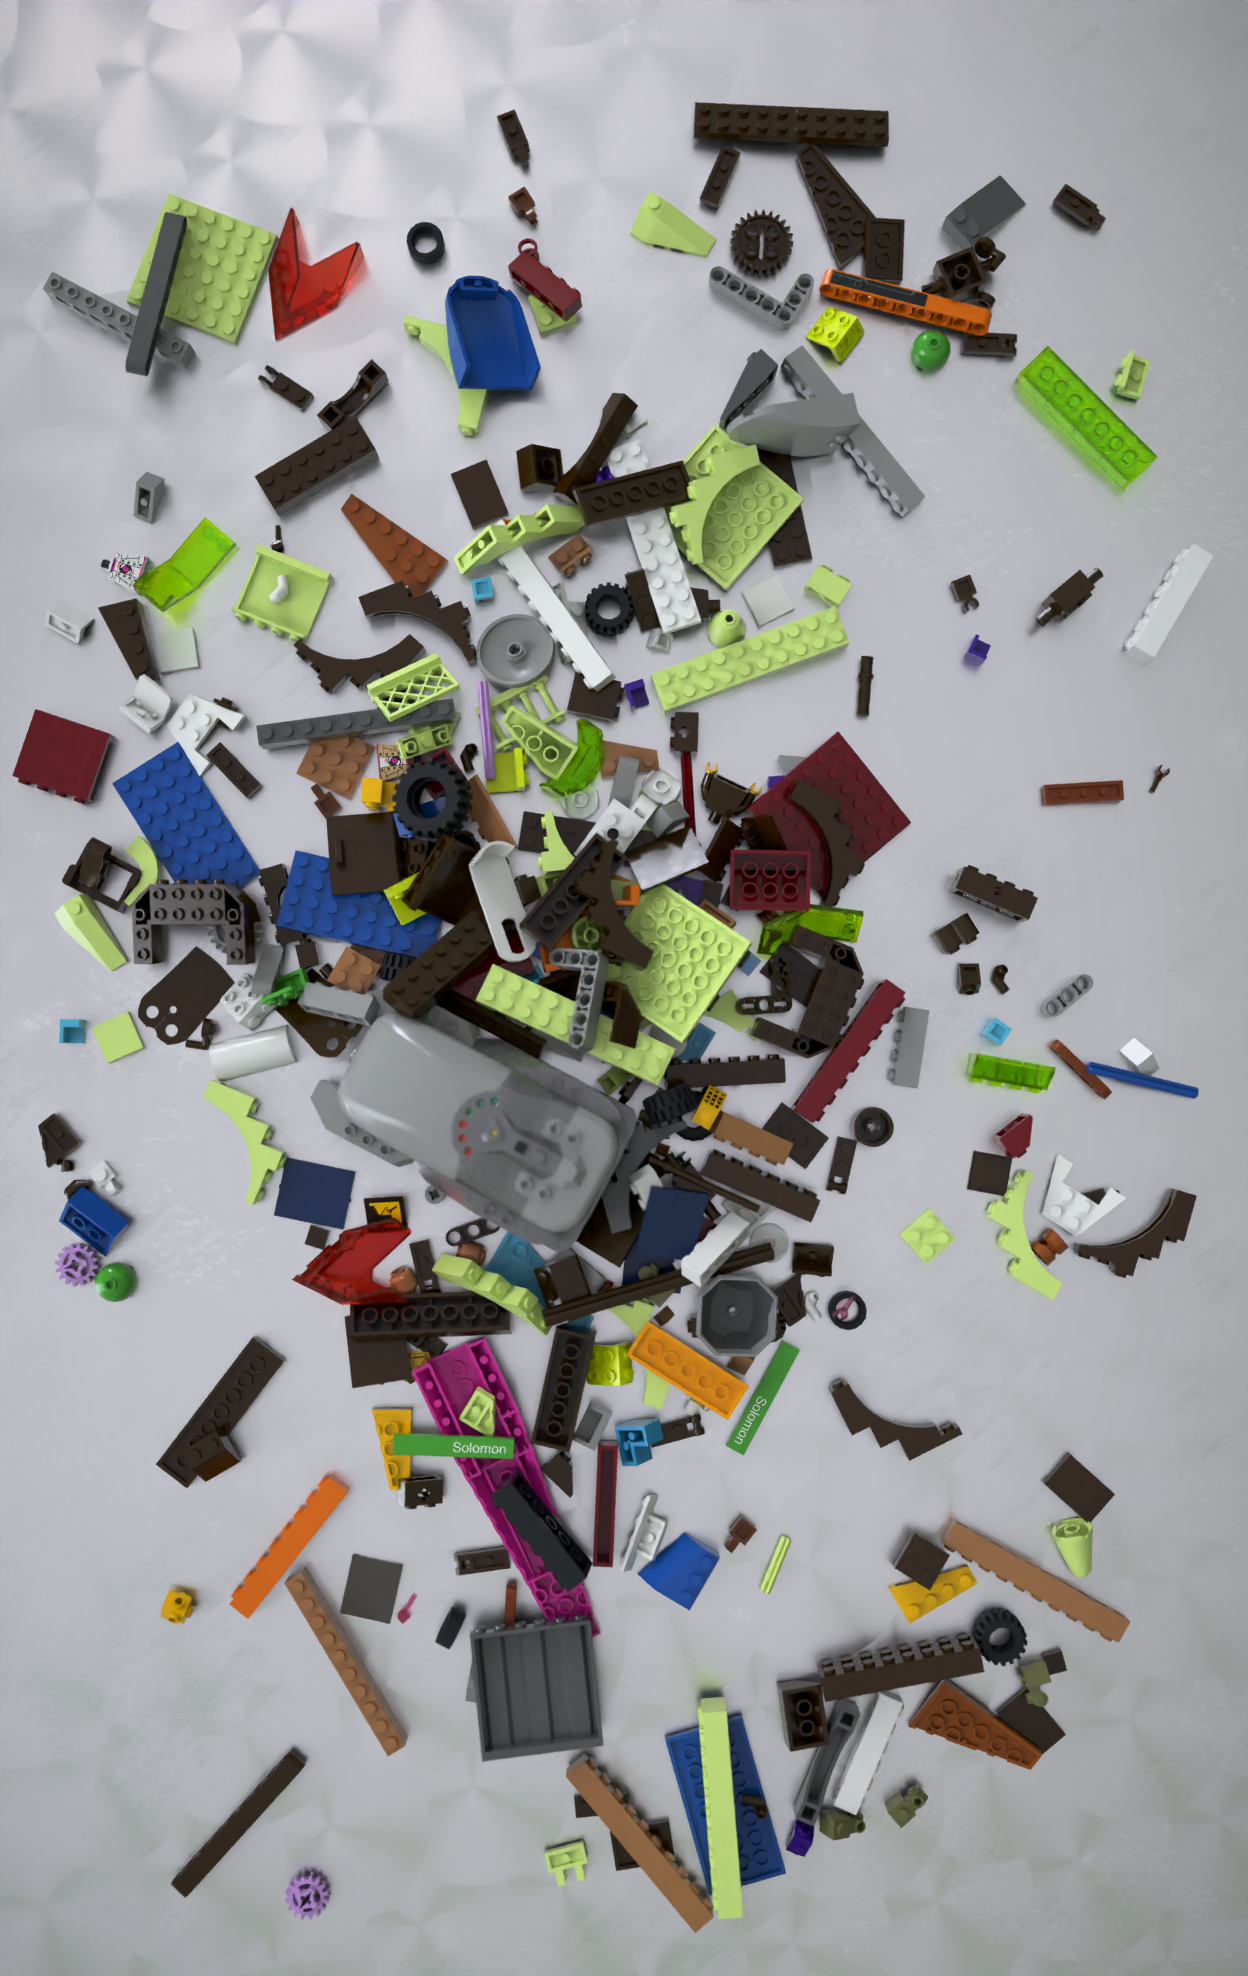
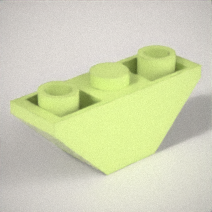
M447 724L396 741L402 760L453 743Z

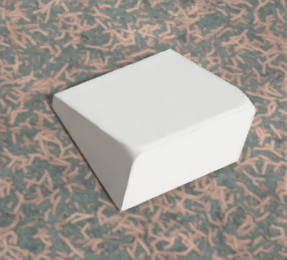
M653 628L650 631L646 646L669 653L674 635L671 633L664 635L661 628Z

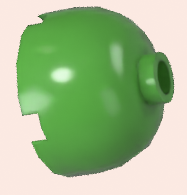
M937 330L922 332L914 340L911 348L913 363L925 372H935L941 369L950 356V342L942 332Z
M109 1263L96 1276V1291L106 1301H123L131 1296L136 1289V1273L126 1263Z

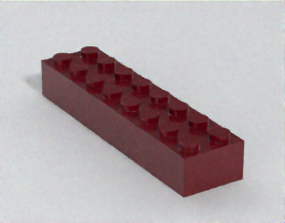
M883 979L878 983L842 1034L839 1044L835 1045L796 1099L791 1107L792 1110L809 1122L814 1123L821 1120L825 1114L823 1109L826 1105L830 1106L836 1098L835 1092L837 1089H842L848 1081L846 1079L849 1072L853 1073L860 1064L857 1061L860 1057H865L869 1052L871 1041H876L882 1033L881 1027L883 1024H888L894 1016L892 1014L893 1010L903 1004L905 1001L903 996L906 992L887 979Z

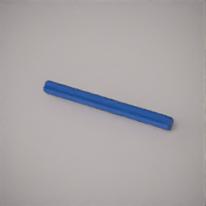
M1089 1062L1087 1064V1072L1193 1099L1198 1097L1199 1094L1197 1087L1096 1062Z

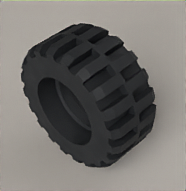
M433 760L420 761L415 764L416 767H408L406 769L407 773L400 775L399 779L401 781L399 784H395L394 787L397 791L396 795H393L392 801L396 802L393 809L394 813L399 814L397 816L398 821L404 824L403 827L413 834L430 839H440L443 833L452 836L455 834L454 830L460 831L464 827L462 822L468 821L470 817L467 815L468 811H472L473 807L470 804V800L473 799V793L468 791L471 789L469 782L464 781L466 777L463 773L458 772V769ZM437 781L445 789L446 802L443 810L437 816L429 819L421 811L420 798L423 790L429 784Z

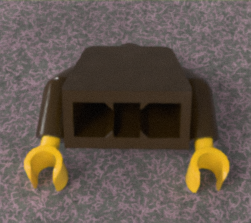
M708 762L706 765L707 773H705L701 784L702 799L706 802L705 807L712 810L708 820L719 824L722 815L730 818L732 815L737 816L746 811L747 807L755 800V796L762 791V787L758 792L754 791L753 786L755 783H753L748 789L717 774V764L714 770H710V762Z

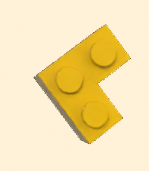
M363 778L361 802L369 810L380 811V808H388V811L394 812L393 806L396 805V802L392 801L397 791L394 787L395 784L399 783L385 782L383 779Z

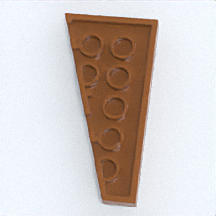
M351 494L342 506V513L393 581L396 583L403 580L404 585H409L412 596L409 598L411 599L426 593L448 563V560L355 495Z
M946 1679L939 1683L908 1723V1727L913 1729L918 1728L930 1735L935 1734L944 1737L947 1741L973 1750H981L993 1757L998 1756L1006 1759L1007 1762L1029 1770L1033 1768L1043 1755L1039 1748Z

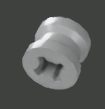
M432 1185L425 1190V1198L431 1204L440 1203L446 1196V1194Z

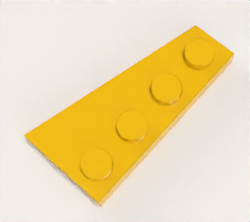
M372 1408L390 1490H398V1478L411 1477V1455H392L393 1434L412 1433V1409Z
M964 1564L942 1571L931 1590L926 1589L913 1580L901 1585L890 1586L889 1589L910 1624L978 1583L968 1565Z

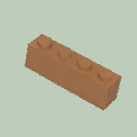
M721 1110L709 1131L715 1134L713 1138L723 1143L725 1140L731 1141L732 1147L741 1151L744 1147L749 1150L748 1154L757 1158L762 1155L766 1157V1162L775 1166L777 1163L785 1164L794 1144Z

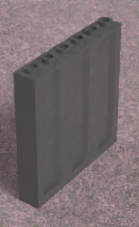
M586 1614L574 1615L572 1619L556 1617L554 1621L546 1622V1619H538L533 1624L516 1622L514 1626L506 1627V1624H498L493 1629L476 1627L474 1631H470L482 1762L604 1746L590 1616L586 1617Z

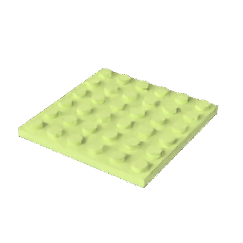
M168 194L126 301L128 304L140 308L165 212L186 216V233L164 317L236 345L277 243L278 236L259 227Z
M714 424L683 461L690 481L710 477V473H707L705 461H707L706 458L708 456L742 448V446L738 442L730 440L728 434ZM761 462L756 467L742 471L721 488L709 507L702 529V554L704 562L696 565L727 591L803 503L804 498ZM693 500L664 507L677 549L686 557L688 547L687 542H684L681 531L683 526L675 528V525L670 521L669 512H671L672 507L690 503Z
M663 884L644 892L639 899V905L634 906L624 921L628 930L642 944L654 951L646 970H640L622 961V966L609 964L606 981H618L626 984L641 1011V1015L684 1044L752 943Z

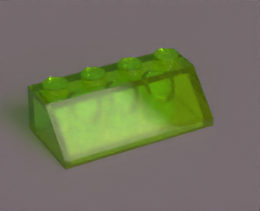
M969 1053L966 1077H971L970 1081L977 1083L988 1080L990 1085L1002 1087V1083L1010 1084L1009 1088L1017 1090L1027 1087L1029 1092L1041 1094V1090H1048L1056 1067Z

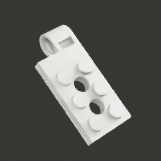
M642 794L630 810L614 798L574 855L577 856L596 832L605 840H609L610 838L607 833L611 828H615L619 832L618 838L615 839L618 841L616 849L623 854L655 812L658 805Z

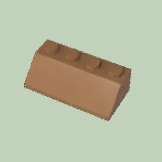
M476 774L467 781L471 786V789L468 791L473 793V799L470 800V804L473 805L472 811H468L472 822L477 821L480 827L477 831L482 839H487L488 843L503 841L513 845V850L517 849V844L479 776Z

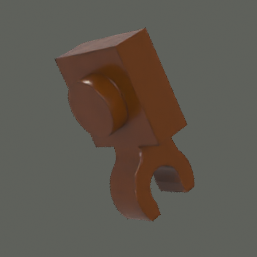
M525 186L508 196L511 205L519 216L524 213L531 226L538 222L536 219L537 215L532 209L535 206V202Z
M317 783L310 788L318 798L314 804L325 819L342 808L330 791L325 794Z
M740 1516L729 1530L732 1537L725 1543V1548L732 1553L740 1542L746 1545L757 1531V1528Z

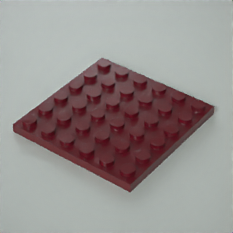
M839 731L834 733L747 807L754 817L772 815L787 850L811 851L810 886L821 899L825 893L828 879L827 851L820 831L810 816L798 805L787 799L795 780H800L841 801L839 805L841 810L836 818L833 817L832 820L853 830L851 834L853 838L850 844L845 846V849L864 858L863 863L911 823Z

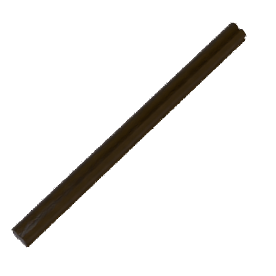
M764 1243L732 1253L710 1278L774 1260L775 1253L771 1243ZM680 1268L542 1309L541 1314L545 1327H549L693 1284V1282L682 1275Z

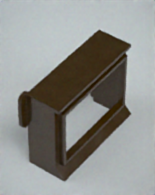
M84 848L77 863L70 865L62 879L63 884L83 894H89L91 898L123 914L124 907L126 906L124 900L136 887L142 871L113 855L110 856L109 862L132 873L119 901H116L78 882L85 852Z

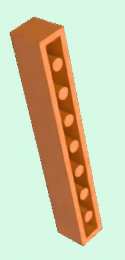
M333 1473L328 1478L324 1476L317 1485L320 1487L317 1493L312 1492L305 1502L308 1503L304 1509L300 1507L294 1514L293 1518L295 1521L292 1525L287 1523L280 1532L283 1535L279 1541L275 1539L269 1546L270 1553L267 1556H261L256 1563L258 1568L255 1572L250 1570L243 1579L246 1582L242 1588L238 1586L232 1593L231 1597L233 1600L230 1602V1605L247 1619H249L348 1493L350 1487Z

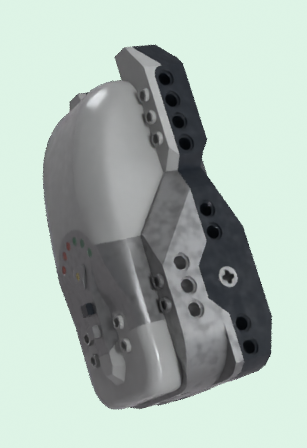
M383 989L367 991V993L374 995L380 1003L376 1020L366 1032L361 1044L359 1043L351 1050L350 1064L341 1079L340 1086L327 1080H320L310 1097L325 1129L395 1166L402 1167L413 1163L426 1182L476 1215L525 1241L545 1245L558 1253L569 1249L578 1239L585 1223L591 1216L634 1133L636 1125L634 1109L502 1039H481L476 1025L437 1004L419 1019L412 1020L399 1014L383 1000Z

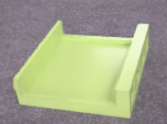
M257 544L255 548L257 555L236 606H231V610L235 613V617L246 621L248 618L253 620V624L261 628L267 626L276 634L282 635V633L290 635L289 638L291 640L307 642L332 582V575L327 571ZM286 575L289 594L282 602L272 603L269 596L278 588L277 576Z

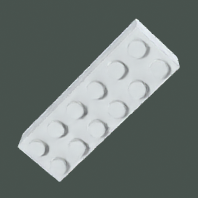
M1192 544L1189 548L1185 547L1173 561L1175 565L1171 570L1169 569L1163 578L1164 584L1156 590L1153 596L1155 599L1152 604L1149 603L1144 611L1146 615L1142 620H1139L1134 628L1136 632L1125 643L1124 647H1126L1124 655L1143 666L1155 658L1214 555Z

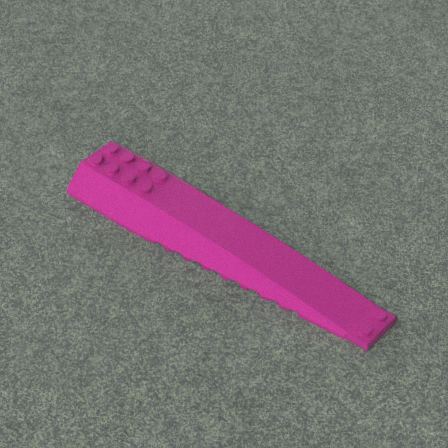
M485 1337L467 1341L429 1359L414 1369L412 1374L441 1435L486 1436L459 1420L460 1415L479 1386L495 1396V1433L493 1436L514 1437L513 1459L453 1458L472 1487L476 1498L480 1501L484 1512L491 1520L495 1531L499 1534L514 1564L521 1572L525 1583L529 1586L547 1621H554L556 1617L572 1619L574 1615L586 1614V1617L590 1616L592 1637L601 1634L583 1583H579L569 1592L562 1588L552 1571L549 1572L545 1568L543 1560L532 1552L531 1545L527 1540H523L520 1537L515 1525L508 1522L503 1510L497 1508L493 1503L491 1496L497 1485L518 1469L559 1520L519 1409Z

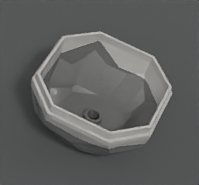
M719 1274L698 1293L696 1335L715 1356L756 1357L776 1338L778 1297L759 1276ZM731 1308H736L734 1314L729 1313Z

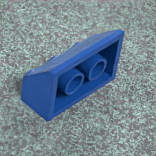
M83 1186L67 1201L59 1219L60 1223L105 1257L124 1234L129 1224V1221L123 1215L118 1214L107 1203L102 1202L92 1191L85 1189Z

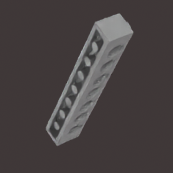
M51 272L43 287V290L51 299L129 340L132 339L137 320L136 315ZM160 329L154 353L187 369L195 354L190 343Z

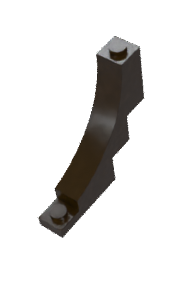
M846 1380L836 1381L829 1388L852 1436L870 1427L880 1448L898 1440L909 1461L963 1434L956 1423H948L939 1431L934 1422L911 1424L886 1418L866 1406L852 1391Z

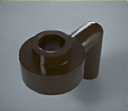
M981 237L975 244V252L979 257L988 259L992 256L995 258L989 265L991 272H994L1006 258V255L997 250L993 240L988 237Z
M204 1018L201 1030L202 1042L186 1040L185 1047L208 1050L211 1035L216 1033L217 1024L214 1023V1020Z

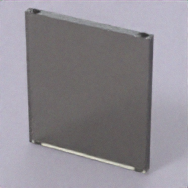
M353 1554L340 1613L390 1624L403 1565Z

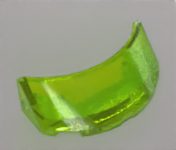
M578 719L576 722L578 730L577 744H579V747L569 765L559 778H549L547 782L540 783L539 787L560 797H565L583 790L594 780L604 758L603 733L600 728L587 719Z

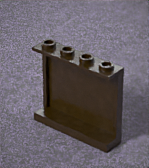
M443 833L401 900L409 909L414 911L419 909L455 926L481 904L468 866L472 858L480 850Z

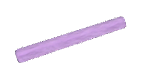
M479 681L477 684L485 778L490 780L496 778L489 687L487 681Z

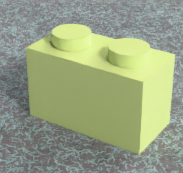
M818 564L807 582L805 590L833 607L836 606L838 609L852 584L849 583L850 581L842 575L837 576L832 573L831 568Z

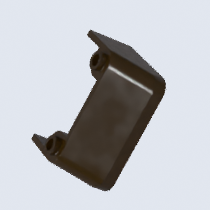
M580 979L573 980L569 986L567 998L576 1002ZM606 981L600 1014L602 1010L615 1011L609 1042L635 1049L642 1019L641 1011L626 984L618 981Z

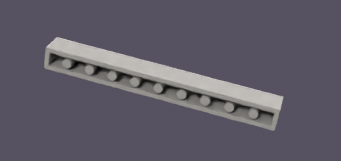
M803 345L784 358L780 366L783 374L790 378L796 390L801 392L806 399L842 394ZM859 415L861 424L842 443L843 447L855 458L857 465L868 474L870 481L877 485L881 494L890 501L893 509L903 517L917 507L925 498V495Z

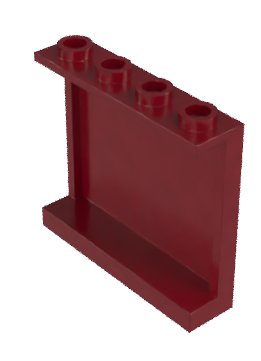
M35 709L12 776L18 778V782L29 786L30 783L37 785V789L48 792L51 789L56 791L55 795L67 798V795L74 797L73 801L85 804L86 801L93 803L90 797L109 743L113 744L115 736Z

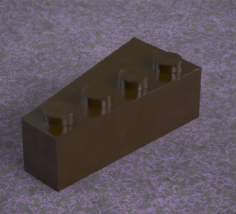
M134 598L98 607L135 679L139 680V677L143 674L152 680L160 679L142 603Z

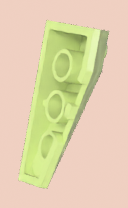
M651 191L641 205L630 235L648 245H661L667 249H679L685 253L707 257L716 242V238L668 201Z
M513 705L510 706L501 720L504 727L517 740L539 770L558 781L578 750L579 744Z
M89 894L77 895L63 904L55 913L63 929L110 971H114L128 962Z

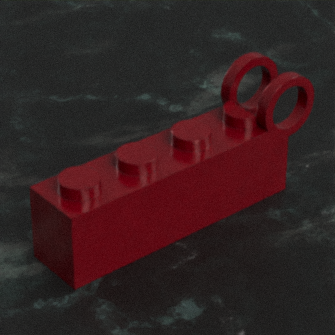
M530 238L523 239L518 245L520 255L508 265L510 278L567 322L582 308L580 292L576 288L572 289L562 277H557L548 266H544L539 262L538 246L535 240ZM527 243L534 245V249L521 250L522 246Z

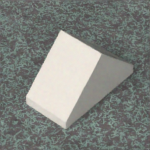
M1135 1038L1119 1049V1052L1136 1073L1151 1076L1159 1069L1153 1053Z

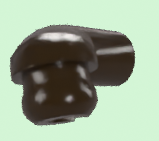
M474 743L467 744L460 754L465 773L474 771L471 760L478 750Z
M1003 964L995 967L992 976L993 984L1002 995L1010 990L1004 982L1008 968Z
M73 1180L64 1190L66 1199L69 1200L82 1186L85 1189H92L93 1181Z
M743 1793L742 1804L752 1805L759 1819L766 1818L768 1807L763 1798L758 1795Z

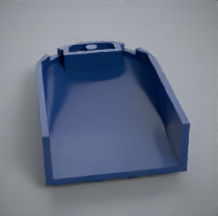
M471 275L457 279L449 287L445 298L448 346L458 388L532 390L541 366L521 304L510 289L506 291L498 285V281L484 276Z

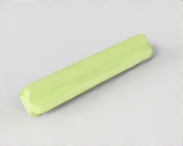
M781 1536L760 1586L761 1591L766 1594L771 1593L791 1544V1539L786 1536Z

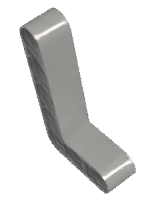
M716 266L710 271L709 286L715 292L778 330L787 331L791 328L813 290L814 279L810 274H801L783 303L721 266ZM719 276L722 280L715 281L713 278ZM807 284L809 288L804 289L800 285ZM736 286L739 290L732 291L730 287ZM752 296V297H754L756 300H755V301H749V300L747 299V297ZM797 300L799 304L793 305L790 301ZM769 306L772 310L765 311L763 307ZM786 316L789 320L782 321L780 317Z
M555 948L549 955V960L553 965L565 970L581 971L569 1034V1044L575 1049L588 1052L595 1043L609 960L606 956L592 950Z

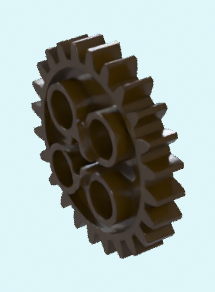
M755 210L754 216L747 213V220L741 217L740 224L736 223L735 230H732L731 236L733 238L730 239V244H732L731 252H735L733 259L739 258L738 266L744 263V271L751 268V274L755 270H758L759 276H761L762 270H765L767 275H769L770 269L776 272L777 265L783 268V261L788 262V255L792 253L791 247H793L794 241H791L793 233H789L790 226L784 227L786 220L779 221V214L775 218L772 217V211H770L769 215L765 214V210H762L761 215L758 214L757 210ZM761 226L764 227L762 259L759 258ZM754 230L757 234L751 235L748 231ZM773 231L776 235L770 236L768 232ZM752 249L756 251V253L749 254L747 250ZM772 250L775 254L769 255L767 251Z

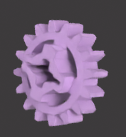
M73 1243L70 1244V1249L64 1247V1253L57 1255L60 1260L56 1261L55 1264L59 1265L60 1268L56 1269V1272L62 1273L59 1279L66 1278L65 1284H69L72 1281L74 1287L78 1283L83 1286L86 1284V1281H93L91 1276H97L98 1273L95 1269L100 1268V1265L96 1264V1261L100 1257H94L96 1250L90 1252V1245L83 1248V1243H78L77 1247ZM84 1262V1264H82L81 1266L71 1267V1265H74L75 1263ZM88 1265H90L89 1271L87 1273L86 1269Z
M303 1872L301 1878L296 1875L294 1881H290L289 1888H287L285 1893L288 1896L285 1903H290L288 1910L294 1909L295 1917L301 1914V1919L303 1920L305 1915H308L311 1920L314 1913L316 1916H320L321 1910H325L326 1903L329 1901V1896L327 1895L330 1890L329 1888H324L327 1883L326 1881L320 1882L321 1875L315 1878L314 1872H311L310 1876Z

